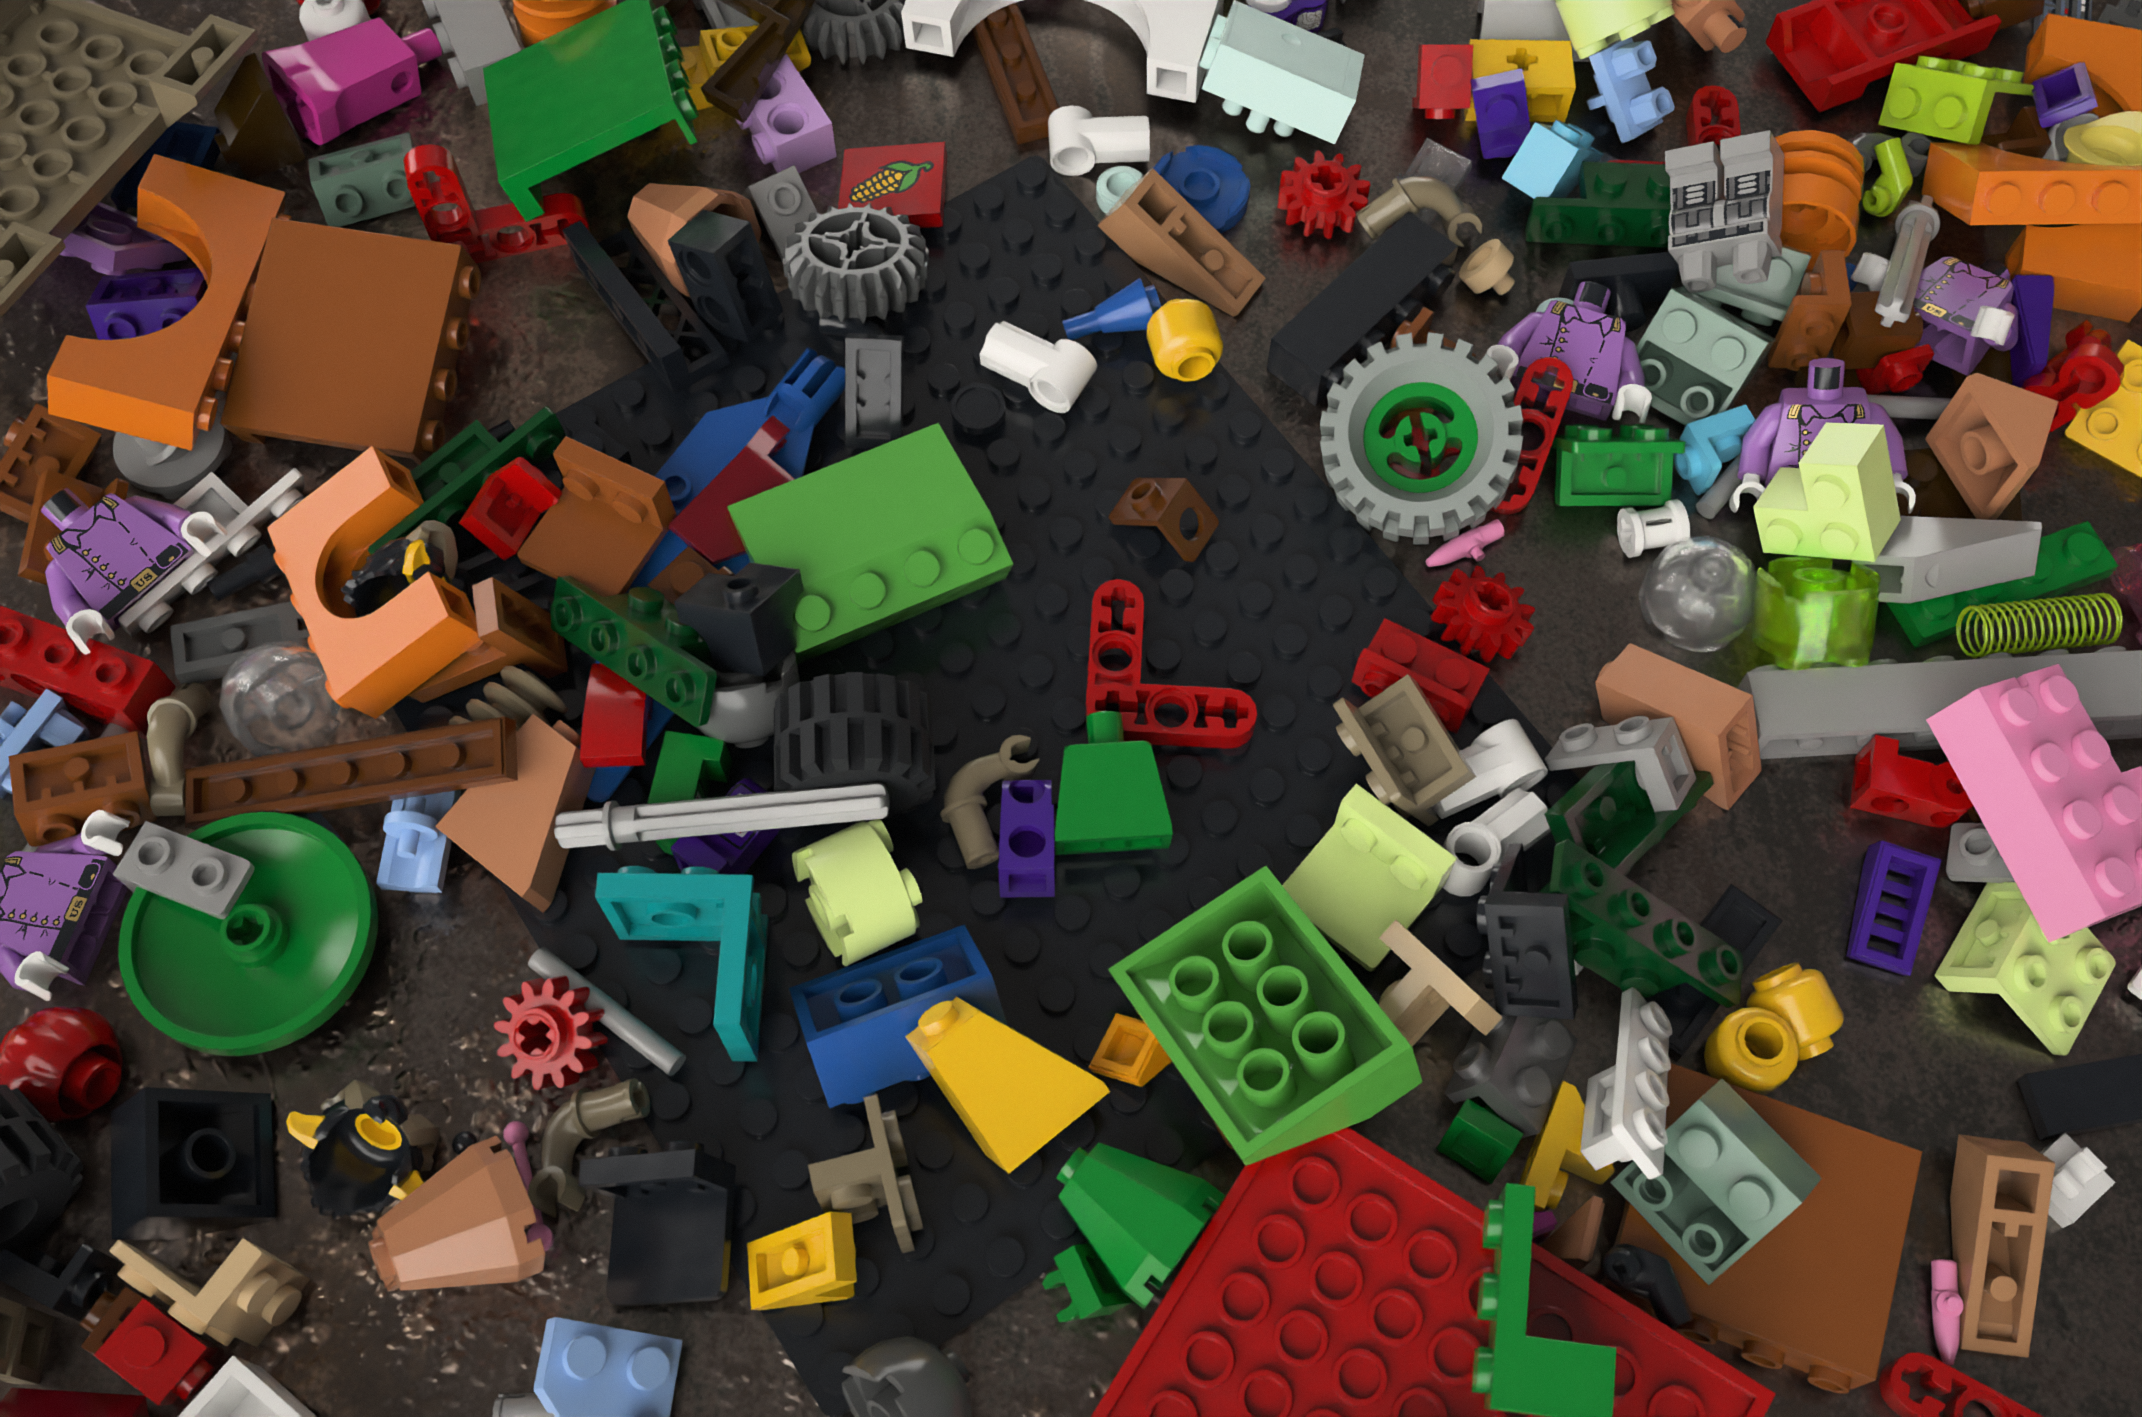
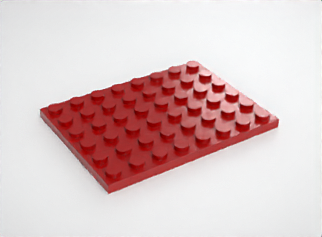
M1349 1127L1244 1166L1091 1417L1539 1416L1484 1409L1485 1394L1472 1392L1475 1348L1478 1349V1346L1488 1347L1490 1321L1477 1319L1480 1276L1483 1277V1272L1493 1273L1495 1249L1482 1248L1484 1211ZM1532 1242L1526 1336L1615 1347L1616 1365L1613 1417H1764L1776 1393Z

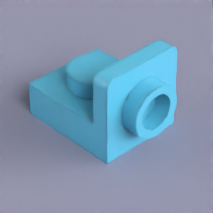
M1746 404L1686 425L1679 439L1686 441L1685 453H1673L1677 472L1684 480L1689 481L1696 495L1706 493L1713 485L1722 468V463L1732 460L1741 453L1743 437L1755 422V418Z

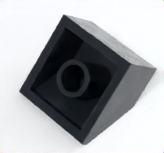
M144 1087L111 1112L112 1240H178L270 1222L276 1218L270 1093Z

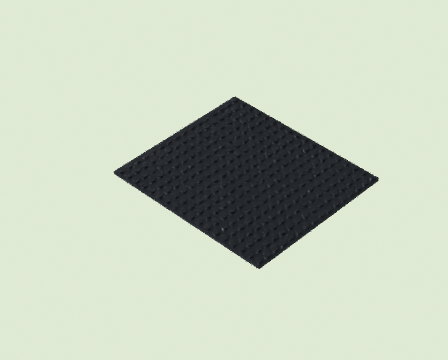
M1031 156L945 202L943 226L920 228L921 235L925 239L926 248L929 251V266L926 288L919 291L918 301L906 302L904 312L888 311L885 320L877 316H871L887 331L888 335L904 336L903 436L939 423L988 507L1013 562V566L1004 580L798 664L797 667L800 682L812 681L817 676L846 674V672H863V674L874 675L885 674L895 676V680L910 681L918 685L919 691L927 692L931 698L936 790H933V797L927 803L919 804L917 809L908 813L894 815L891 818L880 819L890 835L893 851L889 854L898 871L907 868L912 873L920 889L922 903L914 906L920 920V927L916 928L913 935L848 966L965 924L992 974L1007 1025L1099 1078L1106 1084L1110 1092L1009 1174L984 1154L931 1075L918 1081H902L874 1093L878 1096L882 1113L895 1110L901 1130L908 1165L896 1169L898 1177L910 1174L923 1229L911 1232L915 1250L906 1253L901 1252L892 1226L888 1205L877 1207L879 1212L877 1216L852 1224L856 1248L855 1262L857 1282H854L855 1293L853 1297L844 1300L760 1310L821 1411L827 1417H841L850 1411L843 1393L842 1382L851 1375L842 1371L844 1366L866 1349L882 1340L906 1336L925 1340L939 1349L1057 1265L1053 1257L1073 1245L1089 1244L1059 1200V1194L1065 1185L1056 1179L1063 1166L1079 1147L1090 1153L1098 1143H1102L1189 1174L1228 1146L1216 1128L1212 1117L1190 1089L1173 1062L1168 1064L1143 1087L1094 1073L1088 1068L1116 1013L1142 1020L1108 969L1264 866H1267L1280 884L1283 885L1334 825L1342 799L1355 784H1358L1378 799L1365 778V775L1371 772L1372 769L1363 754L1357 757L1353 755L1336 730V726L1343 721L1333 704L1341 698H1345L1359 708L1372 699L1363 692L1360 686L1351 681L1358 657L1364 648H1368L1384 618L1460 654L1461 644L1456 639L1452 641H1443L1441 639V635L1447 625L1431 620L1430 617L1434 612L1431 606L1349 511H1345L1337 501L1336 496L1219 361L1205 377L1196 381L1186 382L1170 378L1160 372L1154 362L1147 340V330L1111 333L1099 331L1072 340L1085 347L1093 355L1097 363V369L1070 410L1065 413H1056L1048 410L1032 397L1028 387L981 365L980 352L983 349L986 335L995 323L1000 324L1005 321L1055 344L1060 339H1068L1062 321L1095 310V306L1138 278H1141L1144 287L1153 285L1127 254L1097 226L1099 222L1041 156ZM788 287L777 293L784 312L750 343L710 331L728 354L731 364L674 394L649 362L555 414L567 437L573 435L591 419L629 451L632 460L630 466L655 476L707 412L768 397L807 347L815 350L818 356L823 355L834 361L836 367H845V338L821 335L819 331L820 315L818 310H804L802 301L794 299L792 291ZM1156 289L1162 307L1167 301ZM683 346L682 349L686 365L709 354L705 348ZM968 384H989L998 389L1003 395L1006 414L1002 424L994 431L987 434L974 435L962 431L954 423L951 415L952 398L960 388ZM845 390L814 428L803 476L871 450L845 448ZM1135 478H1187L1216 515L1219 524L1194 562L1184 561L1157 526L1114 525L1108 518L1109 514ZM1187 508L1180 518V531L1186 540H1191L1198 529V518L1193 509ZM464 527L458 532L453 533L458 552V564L490 550ZM1122 579L1130 581L1139 588L1144 599L1140 683L1241 690L1249 695L1256 704L1257 719L1254 733L1246 744L1230 749L1151 745L1172 823L1173 835L1169 848L1055 855V826L1064 748L1073 744H1088L1086 694L1093 596L1098 587L1109 580ZM1116 600L1113 601L1111 607V631H1122L1123 612L1125 610L1124 601ZM355 609L357 618L362 617L359 611ZM564 638L568 671L548 679L522 663L514 667L534 674L551 688L568 708L565 715L551 708H547L544 711L551 726L553 727L558 720H561L581 736L582 714L592 664L596 663V659ZM1117 648L1108 649L1099 657L1100 664L1110 671H1121L1127 668L1132 661L1128 653ZM1471 653L1465 656L1479 663ZM500 672L425 703L407 695L392 708L407 732L449 726V720L453 716H460L472 722L466 709L467 703L471 699H478L489 704L483 692L484 686L488 682H495L504 687L505 685ZM1488 674L1457 734L1447 730L1459 750H1463L1471 746L1472 742L1490 727L1506 720L1515 719L1518 720L1548 769L1545 758L1552 750L1551 745ZM1107 703L1105 711L1119 712L1118 704ZM1138 703L1137 724L1145 725L1144 713L1146 703ZM1172 703L1164 704L1154 712L1156 720L1163 726L1170 728L1184 724L1188 718L1187 713L1182 707ZM1197 706L1196 728H1204L1205 707ZM1225 709L1222 716L1225 723L1224 727L1236 728L1238 719H1236L1235 710ZM674 714L646 750V765L634 766L616 791L606 801L594 802L586 797L582 810L603 808L607 801H616L620 806L647 804L665 732L672 731L699 736L706 735L677 714ZM774 734L769 736L764 744L753 748H739L734 744L726 743L733 761L728 782L711 780L707 798L725 797L730 789L744 778H751L768 792H774ZM1014 735L1030 737L1031 741L1028 752L1013 755L1010 760L1024 764L1039 759L1036 773L1031 780H1051L1055 897L1000 898L999 858L986 866L968 869L951 824L943 822L940 815L944 809V794L951 777L964 764L979 757L1000 752L1002 743ZM1548 769V774L1538 784L1528 789L1527 792L1533 791L1547 806L1548 811L1580 779L1571 769L1554 771ZM1004 779L992 783L983 792L987 802V806L983 810L998 848L1000 842L1002 783ZM462 789V790H460V791H461L460 797L463 795V793H464L467 789ZM1497 794L1444 819L1438 816L1439 820L1431 826H1427L1412 815L1405 820L1443 847L1448 834L1455 826L1464 822H1472L1503 798ZM1393 803L1387 805V807H1389L1402 818H1404L1395 808ZM858 822L781 828L775 838L744 873V875H753V893L760 894L762 899L761 914H767L769 918L757 1062L732 1061L713 1025L721 941L620 940L595 898L598 873H618V869L625 866H642L654 870L656 874H681L674 855L665 853L655 840L623 843L620 850L611 851L607 845L570 848L552 904L544 913L496 877L539 948H547L686 1055L681 1068L674 1075L669 1076L601 1022L596 1021L592 1023L594 1032H601L608 1038L607 1043L599 1045L619 1080L624 1082L635 1078L647 1088L650 1097V1112L643 1119L663 1152L665 1144L668 1142H698L705 1145L704 1153L736 1165L730 1262L750 1293L747 1243L824 1214L813 1192L808 1165L875 1148L864 1101L856 1104L843 1103L829 1108L789 991L790 987L848 967L842 964V955L835 957L830 951L809 912L805 899L810 897L809 886H811L809 878L800 882L797 881L792 854ZM1551 831L1524 852L1528 893H1538L1551 881L1556 845ZM1455 853L1464 864L1479 866L1476 859L1471 855ZM1491 877L1481 891L1472 896L1460 897L1450 894L1442 888L1408 929L1412 935L1463 981L1483 968L1485 954L1489 951L1488 935L1480 934L1478 931L1477 907L1479 898L1489 894ZM1326 939L1378 1005L1380 997L1386 988L1395 981L1403 979L1412 969L1391 950L1376 970L1368 971Z

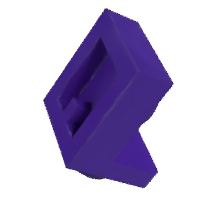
M1522 68L1471 79L1476 123L1483 158H1506L1516 155L1531 130Z

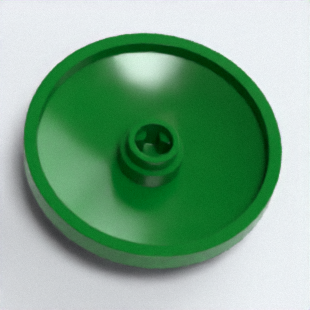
M278 812L244 813L214 821L187 835V837L244 858L255 867V870L225 919L216 918L136 887L123 916L118 945L120 971L127 993L139 1012L154 1027L174 1041L203 1053L220 1056L254 1055L291 1044L305 1037L329 1020L354 993L369 966L378 933L377 900L370 878L361 862L343 841L323 826L299 816Z

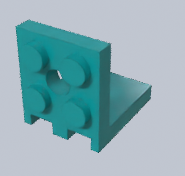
M625 866L618 869V873H598L595 898L620 940L721 941L713 1025L732 1061L757 1062L769 918L767 914H761L762 899L760 894L753 893V875L719 874L718 871L706 867H688L683 869L681 874H656L654 870L642 866Z

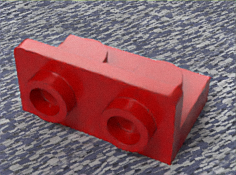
M1384 618L1367 649L1364 648L1358 657L1351 682L1360 686L1366 695L1374 698L1409 674L1416 680L1445 728L1457 734L1483 686L1490 668Z

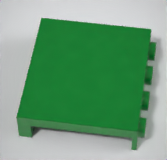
M625 0L483 68L498 182L526 222L545 214L540 182L675 119L690 145L698 142L692 120L698 118L699 113L688 90L692 89V86L681 64L685 61L683 53L674 37L678 35V31L664 5L656 8L652 0Z

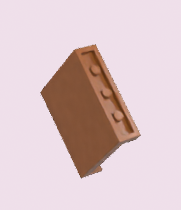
M272 218L220 424L245 442L265 444L266 436L360 451H366L373 446L386 455L412 458L420 465L444 446L445 426L443 419L447 402L453 400L457 390L455 367L459 350L465 349L469 339L467 316L471 299L477 298L481 287L479 266L462 245Z
M1671 1063V1069L1668 1070L1667 1078L1669 1106L1666 1107L1665 1130L1719 1080ZM1727 1083L1822 1178L1801 1205L1710 1285L1691 1268L1627 1200L1614 1246L1624 1243L1635 1245L1668 1260L1695 1319L1676 1327V1332L1687 1339L1704 1344H1716L1717 1339L1742 1348L1741 1356L1752 1363L1773 1369H1781L1783 1364L1807 1372V1381L1819 1388L1836 1393H1849L1850 1389H1855L1875 1381L1877 1377L1922 1151ZM1607 1277L1599 1282V1284L1647 1314L1656 1316L1648 1298L1616 1286Z

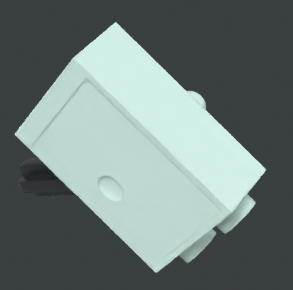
M1234 0L1227 18L1218 14L1212 26L1207 46L1199 64L1200 67L1207 69L1202 89L1224 98L1222 107L1229 115L1236 116L1241 114L1243 107L1251 109L1246 126L1254 133L1264 132L1270 118L1276 120L1273 129L1282 137L1291 136L1294 128H1297L1335 144L1355 104L1365 55L1346 47V43L1342 40L1344 33L1339 28L1314 34Z

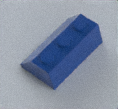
M965 924L789 988L804 1038L829 1108L843 1103H860L864 1101V1097L874 1095L880 1089L902 1081H918L930 1076L931 1074L905 1036L919 1026V1018L929 1008L940 1002L952 1001L955 997H958L1007 1025L992 974Z

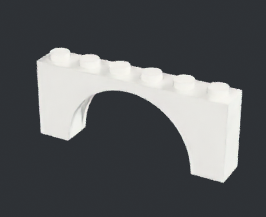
M906 0L901 11L906 48L954 57L964 37L981 20L1005 6L1023 0ZM1085 0L1100 5L1118 15L1140 38L1147 53V94L1196 103L1206 71L1199 64L1207 46V40L1218 14L1223 16L1224 0Z

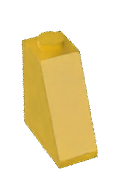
M955 997L952 1001L940 1002L929 1008L919 1018V1026L905 1036L984 1154L1008 1174L1110 1092L1106 1084L1099 1078L958 997Z

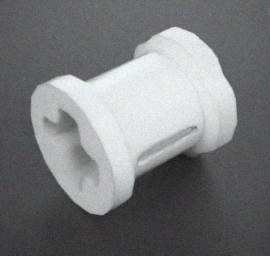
M1678 499L1669 500L1660 508L1636 511L1633 507L1620 509L1618 513V539L1622 551L1629 558L1640 556L1643 550L1670 546L1674 550L1686 548L1689 543V518L1685 506Z

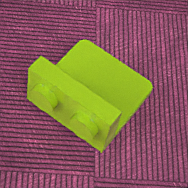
M1919 55L1916 65L1895 63L1878 125L1966 144L1979 145L1995 92L2033 96L2032 90L2035 85L2021 82L2024 72L1978 66L1976 63Z

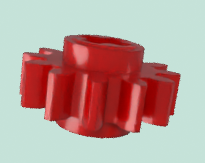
M1316 151L1313 163L1308 164L1301 157H1296L1293 171L1283 170L1281 173L1277 208L1287 210L1286 224L1294 225L1299 221L1304 222L1303 233L1307 237L1314 232L1315 228L1323 229V234L1327 239H1332L1335 226H1340L1347 233L1353 232L1354 221L1358 219L1355 213L1368 205L1370 181L1359 180L1362 166L1355 164L1347 169L1344 168V156L1341 153L1337 154L1333 161L1324 160V155L1321 151Z
M1476 565L1470 577H1468L1466 573L1457 568L1448 581L1441 583L1432 601L1437 607L1430 618L1436 623L1447 624L1441 639L1443 641L1456 639L1461 644V655L1467 656L1472 650H1480V656L1485 663H1490L1498 651L1501 656L1509 660L1518 647L1525 644L1533 632L1534 626L1528 621L1534 614L1535 608L1528 604H1519L1518 601L1525 590L1522 587H1513L1511 589L1505 583L1506 577L1504 573L1499 572L1494 578L1486 577L1483 568Z
M564 975L548 978L546 981L543 978L522 982V993L504 997L502 1000L505 1008L512 1013V1017L494 1023V1028L497 1031L507 1033L509 1036V1043L503 1044L497 1050L498 1056L508 1057L515 1055L517 1062L512 1068L511 1077L516 1079L533 1073L532 1085L534 1090H541L555 1084L557 1087L563 1088L578 1083L580 1073L595 1069L599 1065L595 1055L589 1052V1048L605 1044L608 1040L604 1034L594 1032L592 1028V1023L599 1021L605 1014L604 1010L600 1008L587 1010L584 1006V1003L588 1000L590 989L586 986L569 991V980Z

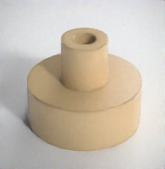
M1499 239L1489 240L1478 247L1466 259L1459 271V278L1474 293H1481L1492 287L1499 295H1503L1515 283V280L1507 272L1513 263L1514 255Z

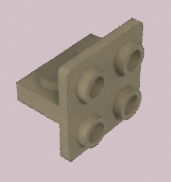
M1409 674L1359 708L1345 698H1341L1333 704L1343 721L1336 726L1340 738L1353 755L1357 757L1363 754L1372 769L1371 772L1365 775L1372 791L1386 806L1393 803L1405 819L1412 815L1427 826H1431L1439 820L1432 806L1476 778L1475 773L1420 686Z
M874 1094L864 1097L875 1148L808 1165L813 1192L824 1214L830 1211L851 1213L852 1224L877 1216L879 1214L877 1207L888 1205L892 1226L901 1252L906 1253L915 1250L911 1232L923 1229L922 1220L910 1174L898 1177L896 1169L907 1166L908 1160L895 1110L882 1113L878 1096Z

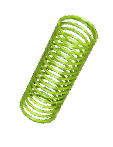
M2104 592L2087 595L2081 594L2078 596L2072 595L2070 597L2064 596L2061 598L2013 601L2011 603L1969 605L1958 616L1956 635L1962 651L1971 658H1982L1999 652L2017 654L2020 652L2032 653L2061 648L2109 645L2114 643L2120 636L2123 627V615L2117 600L2112 595ZM2101 598H2105L2110 602L2116 616V630L2113 637L2109 640L2107 639L2112 629V618L2109 608ZM2096 600L2103 605L2108 618V630L2103 640L2100 639L2103 632V617ZM2093 605L2096 608L2099 617L2098 636L2095 633V619L2092 611ZM2086 608L2088 610V624L2089 629L2091 631L2090 636L2087 633V621L2085 617ZM2015 609L2018 611L2017 616L2014 614ZM2023 609L2026 610L2025 616L2022 613ZM2078 609L2081 613L2082 636L2078 632ZM1970 610L1972 611L1966 622L1965 633L1969 648L1974 654L1969 653L1965 649L1961 636L1963 618ZM2006 611H2009V616H2008V617H2007L2006 614H2005ZM2061 611L2064 614L2065 639L2062 634ZM2069 611H2071L2073 615V638L2070 633V621L2068 617ZM1975 612L1978 614L1974 622V637L1980 652L1973 648L1969 633L1970 621ZM1990 612L1993 614L1992 619L1989 617ZM1998 612L2001 613L2000 619L1997 616ZM2053 612L2056 616L2057 638H2055L2053 633ZM2045 613H2046L2047 618H2048V628H2049V638H2048V639H2047V637H2046V635H2045V624H2044V614H2045ZM2028 615L2032 623V640H2030L2028 635ZM2036 615H2038L2040 621V641L2036 632ZM2020 616H2021V618H2022L2023 628H2024V640H2023V641H2022L2021 636H2020V628H2019ZM1980 617L1983 621V648L1978 637V621ZM2003 618L2007 627V642L2003 636ZM2011 618H2013L2015 624V642L2011 633ZM1995 619L1999 629L1998 643L1994 631ZM1988 624H1989V628H1990V644H1989V642H1988V641H1989V629H1988Z

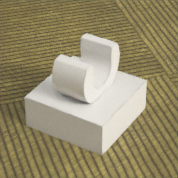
M2066 1133L2055 1138L2040 1152L2055 1162L2048 1214L2062 1228L2074 1223L2116 1183L2104 1171L2107 1166L2088 1147L2081 1149Z

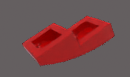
M593 663L590 671L584 704L580 760L584 768L646 765L647 720H652L653 698L602 663Z

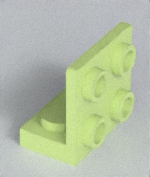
M1355 784L1342 799L1334 825L1282 886L1323 937L1366 970L1374 971L1391 951L1379 937L1395 920L1407 930L1412 926L1445 885L1457 858L1358 784Z
M1987 882L1934 976L1947 991L1999 994L2053 1055L2066 1056L2111 975L2116 962L2114 957L2088 927L2049 943L2016 882Z

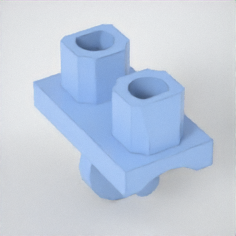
M1632 37L1623 41L1619 40L1613 45L1589 56L1595 72L1593 77L1599 93L1586 100L1590 110L1605 106L1610 122H1614L1621 143L1632 140L1663 122V117L1674 111L1675 106L1669 90L1663 86L1651 90L1645 72L1655 67L1657 60L1651 41L1633 42Z
M45 689L28 712L21 705L11 701L0 715V798L2 799L8 792L12 794L8 756L42 750L46 744L53 748L87 741L90 736L87 727L69 713L63 698L48 689Z
M460 790L393 800L391 812L385 815L383 823L386 837L376 882L381 890L442 893L452 840L435 826L460 798Z

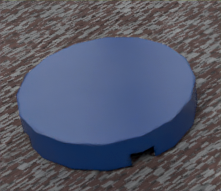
M1204 145L1186 146L1185 152L1173 155V150L1162 156L1153 169L1220 234L1236 226L1246 213L1251 185L1248 176L1246 178L1242 171L1241 163L1234 156L1219 148Z

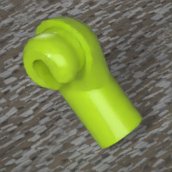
M1900 138L1884 141L1874 147L1882 173L1870 191L1866 190L1863 194L1862 207L1868 214L1879 217L1891 214L1899 207L1913 184L1912 173Z

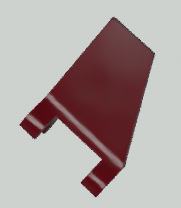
M774 415L760 427L742 451L669 524L671 531L712 566L747 554L727 506L795 480V478L771 459L787 443L785 437L790 433V429Z

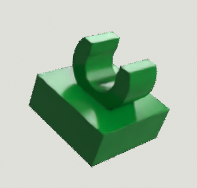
M1467 1098L1436 1149L1492 1184L1513 1154L1523 1133L1504 1122L1488 1104L1482 1108Z
M1090 1244L1073 1245L1053 1257L1059 1270L1050 1272L1042 1281L1045 1290L1066 1285L1072 1298L1069 1307L1056 1314L1059 1322L1110 1315L1132 1303L1130 1298L1121 1291Z

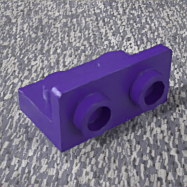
M199 268L102 276L88 300L86 308L98 340L128 339L154 333L179 321L199 303L208 286Z

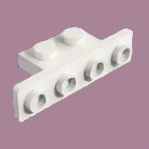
M293 468L248 507L213 472L209 473L178 499L174 505L192 513L202 511L210 513L228 531V534L223 536L221 533L216 532L205 538L204 543L213 551L208 557L202 556L189 542H186L192 548L194 554L121 615L118 619L121 627L133 637L142 629L146 633H150L161 626L174 611L169 605L186 591L191 595L201 591L207 586L206 582L217 575L218 571L214 567L230 553L235 557L245 553L260 538L261 533L257 529L274 515L280 518L304 499V496L300 493L305 488L304 476L296 468Z
M1634 987L1622 992L1616 1065L1594 1075L1587 1082L1580 1152L1596 1171L1617 1160L1627 1162L1633 1159L1645 1176L1652 1180L1663 1174L1664 1147L1668 1143L1665 1124L1666 1107L1669 1106L1667 1078L1668 1070L1671 1069L1668 1055L1669 1036L1672 1035V1027L1662 1008L1654 1001L1647 1003Z

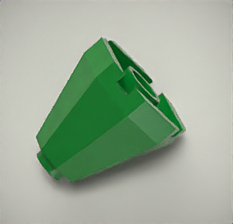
M1098 1143L1090 1153L1079 1147L1063 1166L1056 1178L1065 1185L1059 1194V1200L1121 1291L1144 1310L1154 1296L1145 1287L1149 1282L1160 1290L1206 1226L1205 1223L1212 1215L1203 1206L1215 1213L1226 1195L1205 1179L1102 1143Z

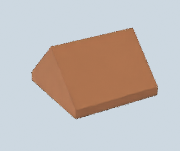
M1980 373L1966 377L1925 440L1975 518L1997 520L2039 466L2058 401Z

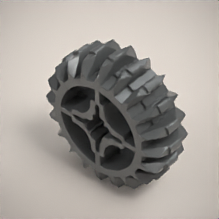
M815 0L800 26V30L808 50H819L824 60L838 55L844 65L850 57H858L864 65L866 57L873 54L883 60L886 48L899 51L902 39H905L901 11L906 0Z
M850 202L848 207L843 209L828 206L827 213L823 215L815 212L810 213L808 222L796 223L795 232L787 236L783 267L784 276L788 279V287L792 291L793 298L802 301L804 310L812 311L817 309L821 319L836 315L841 324L848 318H859L863 324L866 317L877 316L885 320L887 312L890 310L904 312L906 302L918 301L919 291L926 288L929 251L926 248L925 239L921 235L920 226L910 224L908 215L900 214L894 216L891 207L876 210L871 203H868L865 207H853Z

